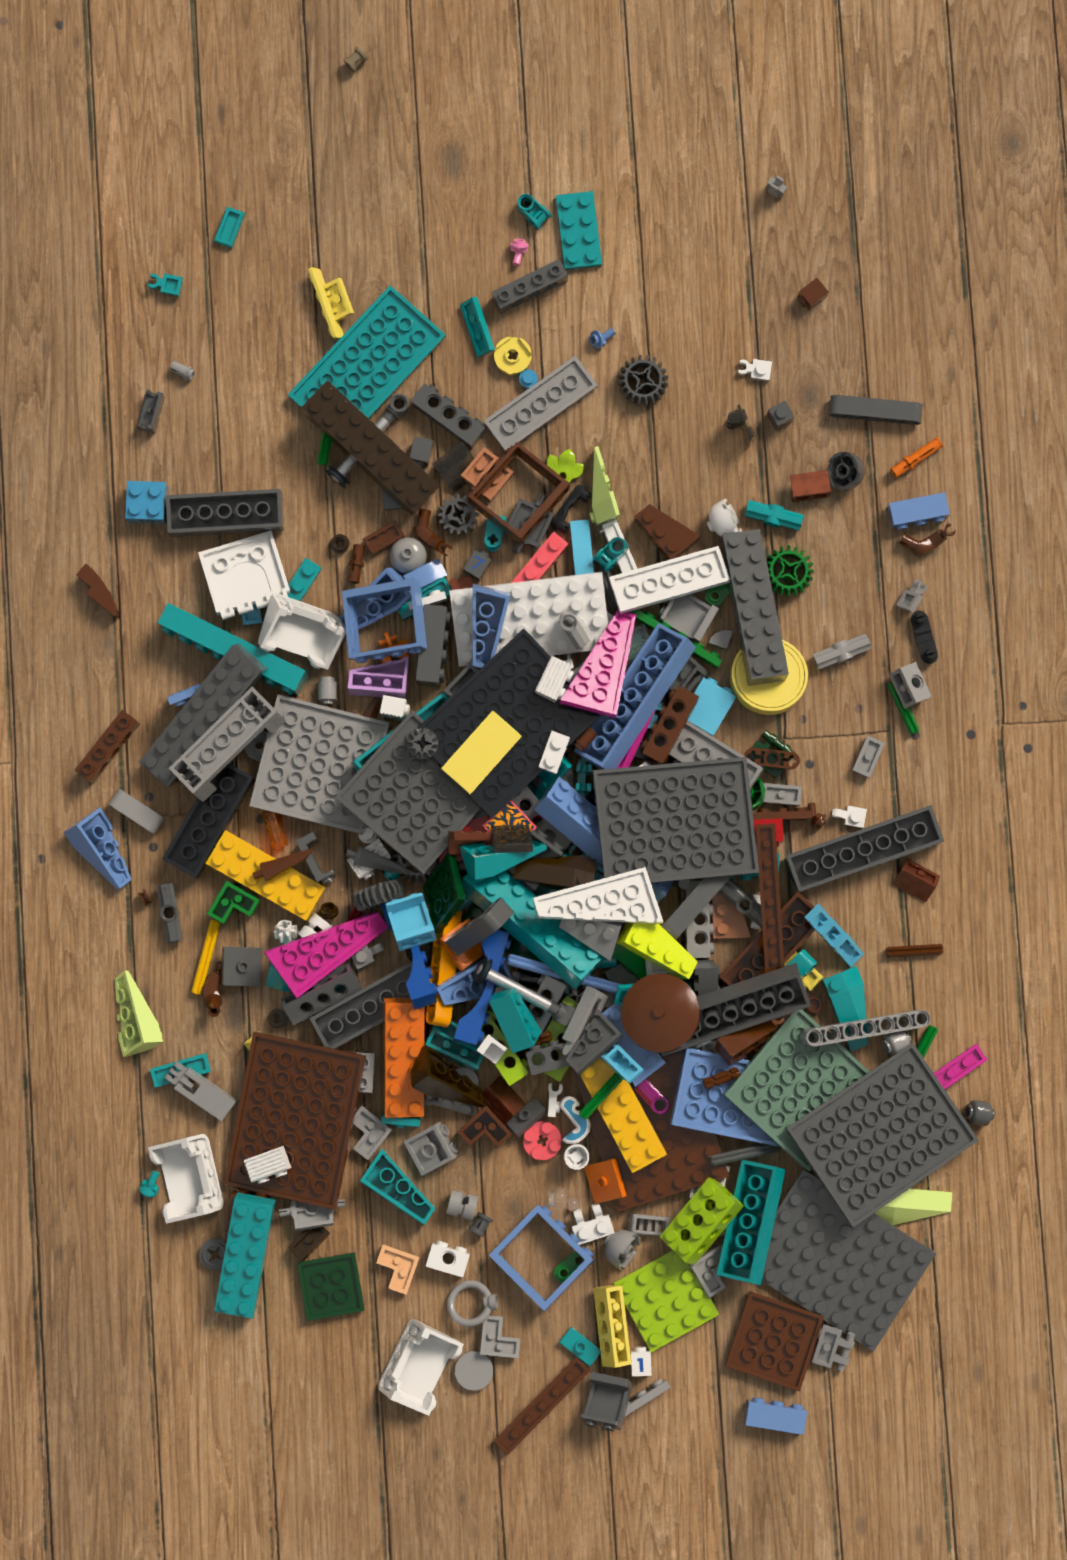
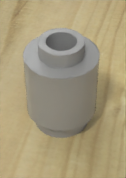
M320 677V682H318V701L322 702V705H333V702L337 701V682H335L334 677Z

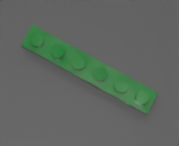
M637 609L629 612L636 614L635 620L652 631L660 623L654 619V615L647 611L643 613ZM662 621L660 623L666 626L667 628L671 629V626L666 622ZM680 631L677 632L688 638V636ZM697 641L692 642L696 647L692 655L718 669L722 663V660L719 659L720 655L713 651L709 653L704 650V646Z

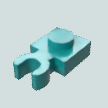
M164 273L162 279L157 274H150L152 279L157 280L155 284L148 283L150 289L161 288V294L180 297L183 277Z

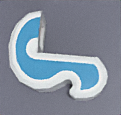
M572 1096L564 1097L560 1103V1108L576 1126L574 1130L562 1139L566 1144H576L582 1141L590 1132L591 1126L589 1118L583 1119L579 1115L580 1111L575 1110V1107L580 1104Z

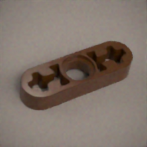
M749 748L744 753V756L747 758V755H750L751 752H755L756 756H761V752H764L763 763H760L761 759L754 760V763L761 767L793 770L800 763L799 756L789 751ZM772 753L777 756L775 764L767 762L766 757L768 754ZM780 754L784 755L782 759H789L790 756H793V760H796V763L789 766L788 762H782L783 766L779 765L781 761Z

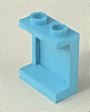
M703 677L694 694L699 696V700L688 721L714 736L737 696L733 695L734 692L730 688L724 687L723 689L718 686L716 680L710 677L707 679Z
M414 893L408 897L394 899L385 904L399 951L437 940L423 893Z

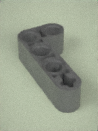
M500 897L484 913L456 930L444 942L456 956H459L496 932L512 916L514 911Z

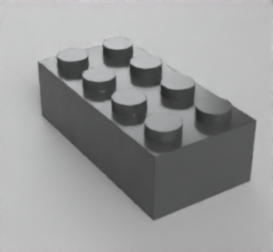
M424 604L423 613L427 649L421 650V653L418 655L416 683L420 686L440 688V683H444L445 669H442V664H446L447 650H444V645H448L449 631H446V627H450L451 612H448L446 606Z

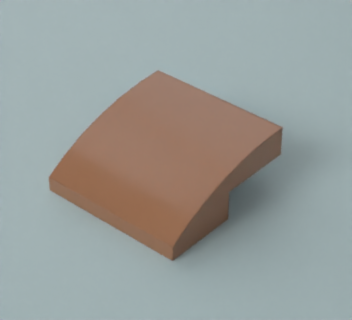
M484 447L464 470L461 477L471 487H477L480 484L481 477L493 469V464L499 458ZM507 467L482 496L491 502L514 475V471Z

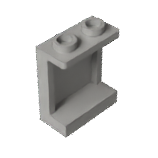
M689 594L672 599L668 606L663 605L658 615L661 616L660 622H666L673 630L680 631L687 635L689 639L700 643L719 608L714 605L710 606Z

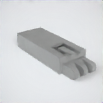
M586 986L562 1039L567 1041L562 1050L565 1056H568L577 1040H580L585 1032V1027L594 1018L595 1011L598 1009L602 1012L608 999L607 995L590 986Z
M176 1061L174 1066L179 1071L171 1067L169 1072L175 1076L172 1077L166 1074L165 1078L174 1084L175 1090L222 1122L236 1103V1099L189 1066L186 1068ZM189 1077L200 1084L196 1091L192 1089L194 1083L188 1081Z

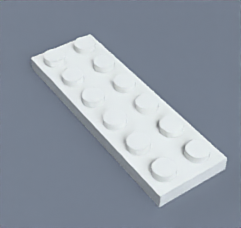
M719 546L611 576L609 577V582L620 614L730 583V578Z

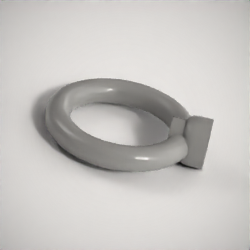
M463 1281L451 1290L447 1299V1310L452 1320L464 1327H474L483 1323L489 1317L492 1310H498L497 1294H491L489 1289L478 1281ZM467 1288L477 1289L484 1296V1310L478 1317L473 1319L462 1318L455 1309L457 1295Z

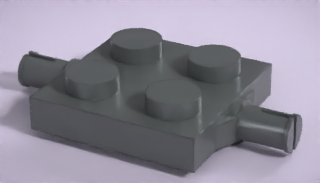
M538 493L535 503L519 498L508 524L518 531L540 507L546 495ZM549 512L521 545L517 542L515 543L512 551L520 554L523 544L539 549L554 517V513Z

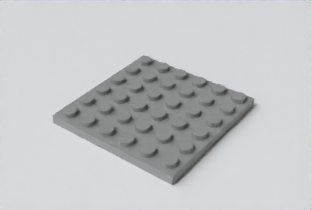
M277 694L274 709L286 721L273 734L270 731L267 733L249 807L362 834L364 823L335 797L357 773L350 762L386 736L389 722Z

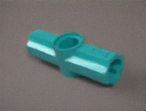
M749 500L744 517L763 521L764 524L772 527L781 526L800 531L804 515L785 510L784 507L779 505H766Z

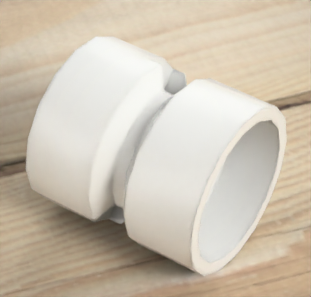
M314 913L308 920L309 925H304L298 934L303 938L317 933L313 930L316 926L321 928L320 931L333 926Z
M581 1144L569 1145L564 1152L565 1163L574 1170L584 1168L589 1161L588 1150Z

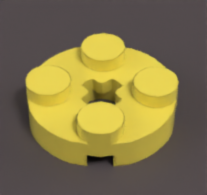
M516 337L502 339L496 345L494 352V361L497 368L509 376L518 375L526 370L531 363V348L528 343ZM509 352H512V353H515V352H516V353L518 354V355L516 356L517 359H516V360H513V359L510 360V359L508 358V357H509Z

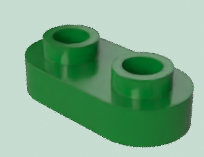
M724 584L708 589L705 594L706 603L715 607L721 605L730 594L729 586ZM713 593H716L718 595V599H712L711 595Z
M577 1251L572 1252L555 1267L554 1276L559 1282L563 1283L581 1265L575 1262L577 1257H581L583 1261L585 1260ZM563 1269L568 1272L565 1277L560 1275V1271Z

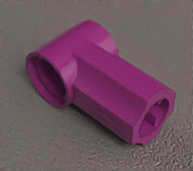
M647 1078L634 1089L655 1113L665 1114L669 1110L668 1100ZM658 1100H663L666 1103L663 1111H658L655 1108V1103Z

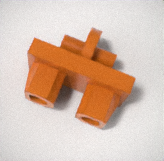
M385 632V639L379 640L380 646L387 643L388 645L378 649L407 645L408 642L405 638L391 643L398 640L397 634L389 637L388 632ZM409 652L403 653V656H400L399 659L408 657ZM390 655L385 656V659L380 660L382 664L386 661L392 662Z

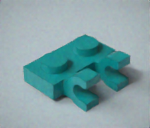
M579 759L576 772H578L576 791L585 798V795L591 792V783H585V778L592 772V764H586L585 760Z

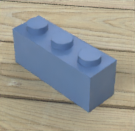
M945 492L892 502L887 506L891 528H897V530L907 529L908 525L913 524L916 527L924 526L929 521H934V523L946 521L945 518L950 515Z
M753 1397L752 1400H747L744 1424L746 1426L804 1435L807 1410L800 1404L791 1403V1406H785L782 1401L772 1400V1403L764 1402L763 1398Z

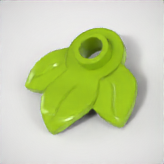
M571 449L564 451L559 458L551 454L547 458V466L559 475L565 474V480L571 483L572 479L579 478L583 473L584 464L575 463V455Z

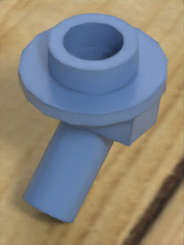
M610 328L603 334L598 330H594L589 337L590 344L595 349L604 347L606 340L616 333L613 328Z

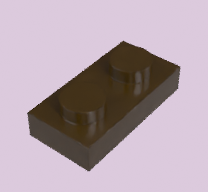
M324 1227L304 1230L288 1248L303 1262L330 1233Z

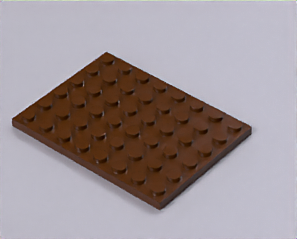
M256 1031L253 1032L224 1185L336 1210L366 1055ZM284 1146L291 1168L286 1170L287 1174L277 1178L275 1174L268 1176L270 1180L258 1184V1181L251 1182L244 1160Z
M684 1049L666 1056H662L659 1053L666 1063L647 1077L648 1081L669 1102V1110L665 1114L655 1113L635 1092L667 1155L632 1173L599 1109L597 1108L589 1117L601 1160L606 1161L616 1158L627 1195L614 1199L618 1212L702 1186L708 1177L716 1181L729 1177L726 1164L711 1166L709 1163V1156L722 1153L716 1134L670 1125ZM574 1071L585 1106L592 1099V1096L582 1077ZM631 1082L630 1085L634 1090L636 1087L634 1086L633 1082ZM658 1100L655 1103V1108L658 1111H663L666 1107V1103L663 1100Z

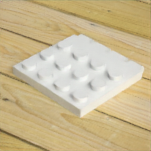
M272 531L198 552L217 616L221 615L222 620L234 617V610H238L239 615L254 611V604H256L257 609L267 607L273 593L288 597L287 594L291 593Z

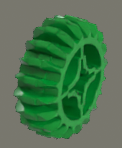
M788 545L785 551L783 546L779 548L780 553L774 549L772 551L774 556H767L769 561L766 562L771 586L774 585L772 592L779 589V596H782L783 591H786V597L790 596V591H792L794 596H797V589L803 593V586L808 588L810 584L807 581L813 580V577L808 575L814 574L813 569H808L813 566V562L807 563L806 561L810 559V556L808 555L804 558V550L800 554L797 553L798 547L791 551V546ZM783 557H792L798 561L789 563ZM778 561L781 572L775 577L773 566ZM802 566L804 575L803 579L799 582L796 570ZM785 568H794L791 572V574L793 575H790L789 573L783 575V573L786 570ZM787 579L794 585H783L779 581Z

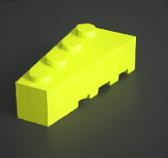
M626 922L616 942L680 979H690L698 962L659 924Z

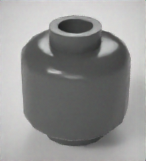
M972 1100L964 1109V1117L971 1125L987 1126L995 1116L994 1109H992L991 1104L987 1101Z

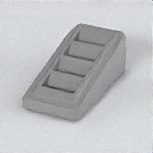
M629 1213L627 1230L635 1234L660 1236L669 1226L670 1217ZM638 1218V1228L636 1230V1222ZM644 1219H646V1229H645V1230H643V1222H644ZM652 1220H654V1230H653V1231H651ZM659 1220H662V1231H661V1232H658V1231H659Z

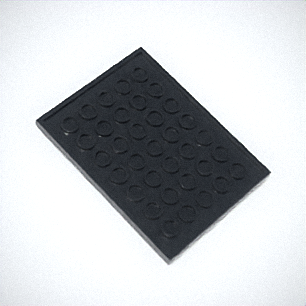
M524 628L417 728L432 730L437 736L438 748L432 757L441 767L444 766L492 711L522 736L471 794L467 793L491 819L543 771L538 766L551 731L570 737L567 744L568 747L602 715L561 704L558 698L556 702H553L534 693L551 656ZM572 678L570 682L565 681L563 688L566 689L565 692L572 683ZM424 735L422 736L421 741H418L423 748L425 747V745H431L430 743L425 742Z

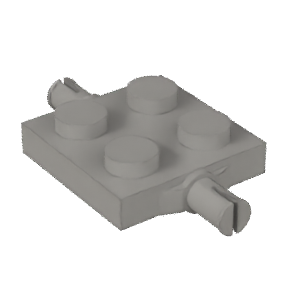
M345 1199L338 1200L337 1208L346 1207ZM292 1200L290 1208L279 1209L280 1217L292 1216L296 1231L334 1225L333 1209Z

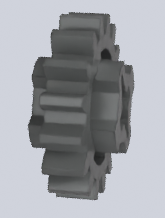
M457 494L456 499L449 496L450 501L443 500L445 506H439V510L442 513H438V517L443 518L439 521V524H445L443 529L444 531L450 529V535H453L454 531L457 532L458 536H460L462 531L467 535V529L473 531L474 527L472 524H478L475 518L479 517V513L474 512L476 509L468 503L466 495L463 499L460 498L459 494ZM458 503L464 504L466 507H461ZM451 506L452 510L450 514H447L446 516V511ZM455 508L457 512L462 514V522L460 521V519H458V517H455ZM470 514H471V519H470V521L466 524V521H465V520H466V518H467L468 516H470ZM455 523L459 525V527H454L451 524Z

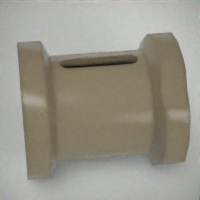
M358 47L354 49L355 51L348 58L343 59V62L352 72H355L356 68L363 61L366 62L368 60L367 56Z

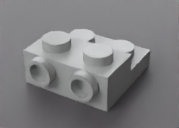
M441 1122L404 1141L421 1176L458 1157V1147L455 1142L450 1141L448 1137L449 1130Z

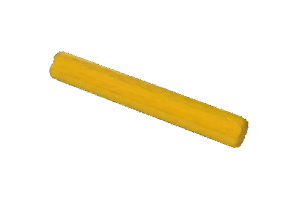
M210 920L191 992L197 995L202 994L221 923L217 920Z

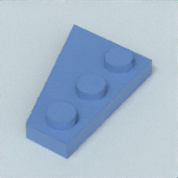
M202 683L168 696L169 704H174L176 707L188 701L187 698L191 697Z

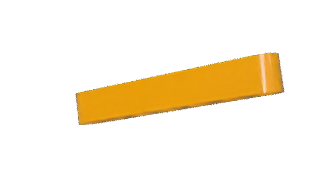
M462 911L456 912L440 934L435 933L437 940L433 941L430 969L433 978L430 979L431 984L435 983L436 987L456 974V965L438 939L461 923ZM436 994L437 1002L427 1005L426 1022L446 1028L450 1025L452 1019L453 1004L443 1005L439 995Z

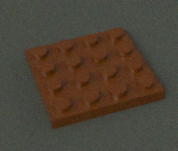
M749 1291L725 1366L800 1392L824 1316Z

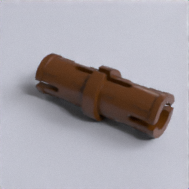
M353 545L352 558L349 561L350 571L347 580L349 583H360L361 569L364 567L363 556L366 547L364 545Z

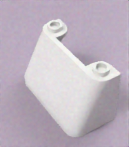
M273 593L268 603L258 644L266 652L275 651L276 648H280L307 657L311 662L310 665L314 668L328 670L346 634V627L341 619L330 611Z
M205 1134L148 1147L150 1160L155 1165L161 1164L170 1200L169 1203L164 1205L162 1211L166 1224L222 1209L223 1197L210 1142Z
M411 1319L379 1381V1390L390 1400L429 1416L436 1406L435 1396L432 1392L448 1359L454 1360L461 1355L464 1344L420 1321Z

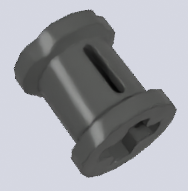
M478 1211V1217L469 1229L484 1237V1232L493 1219Z

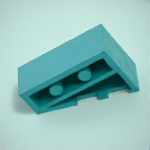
M513 987L493 994L489 1003L512 1053L533 1047L542 1030L522 1000L520 993Z
M452 1020L446 1028L434 1025L425 1045L438 1051L444 1058L477 1073L484 1058V1055L477 1051L479 1045L477 1044L476 1047L455 1042L454 1036L458 1025Z

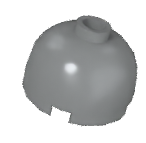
M405 537L393 544L390 549L389 559L391 566L399 574L406 575L426 564L427 553L420 541L415 538Z
M619 1230L613 1235H608L604 1244L606 1245L605 1256L609 1263L621 1270V1267L626 1268L637 1253V1251H634L636 1245L640 1246V1236L629 1230Z

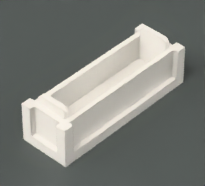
M616 519L602 525L600 534L604 533L607 542L615 537L624 539ZM621 541L616 542L614 545L617 552L623 548ZM629 548L617 562L620 574L637 569Z

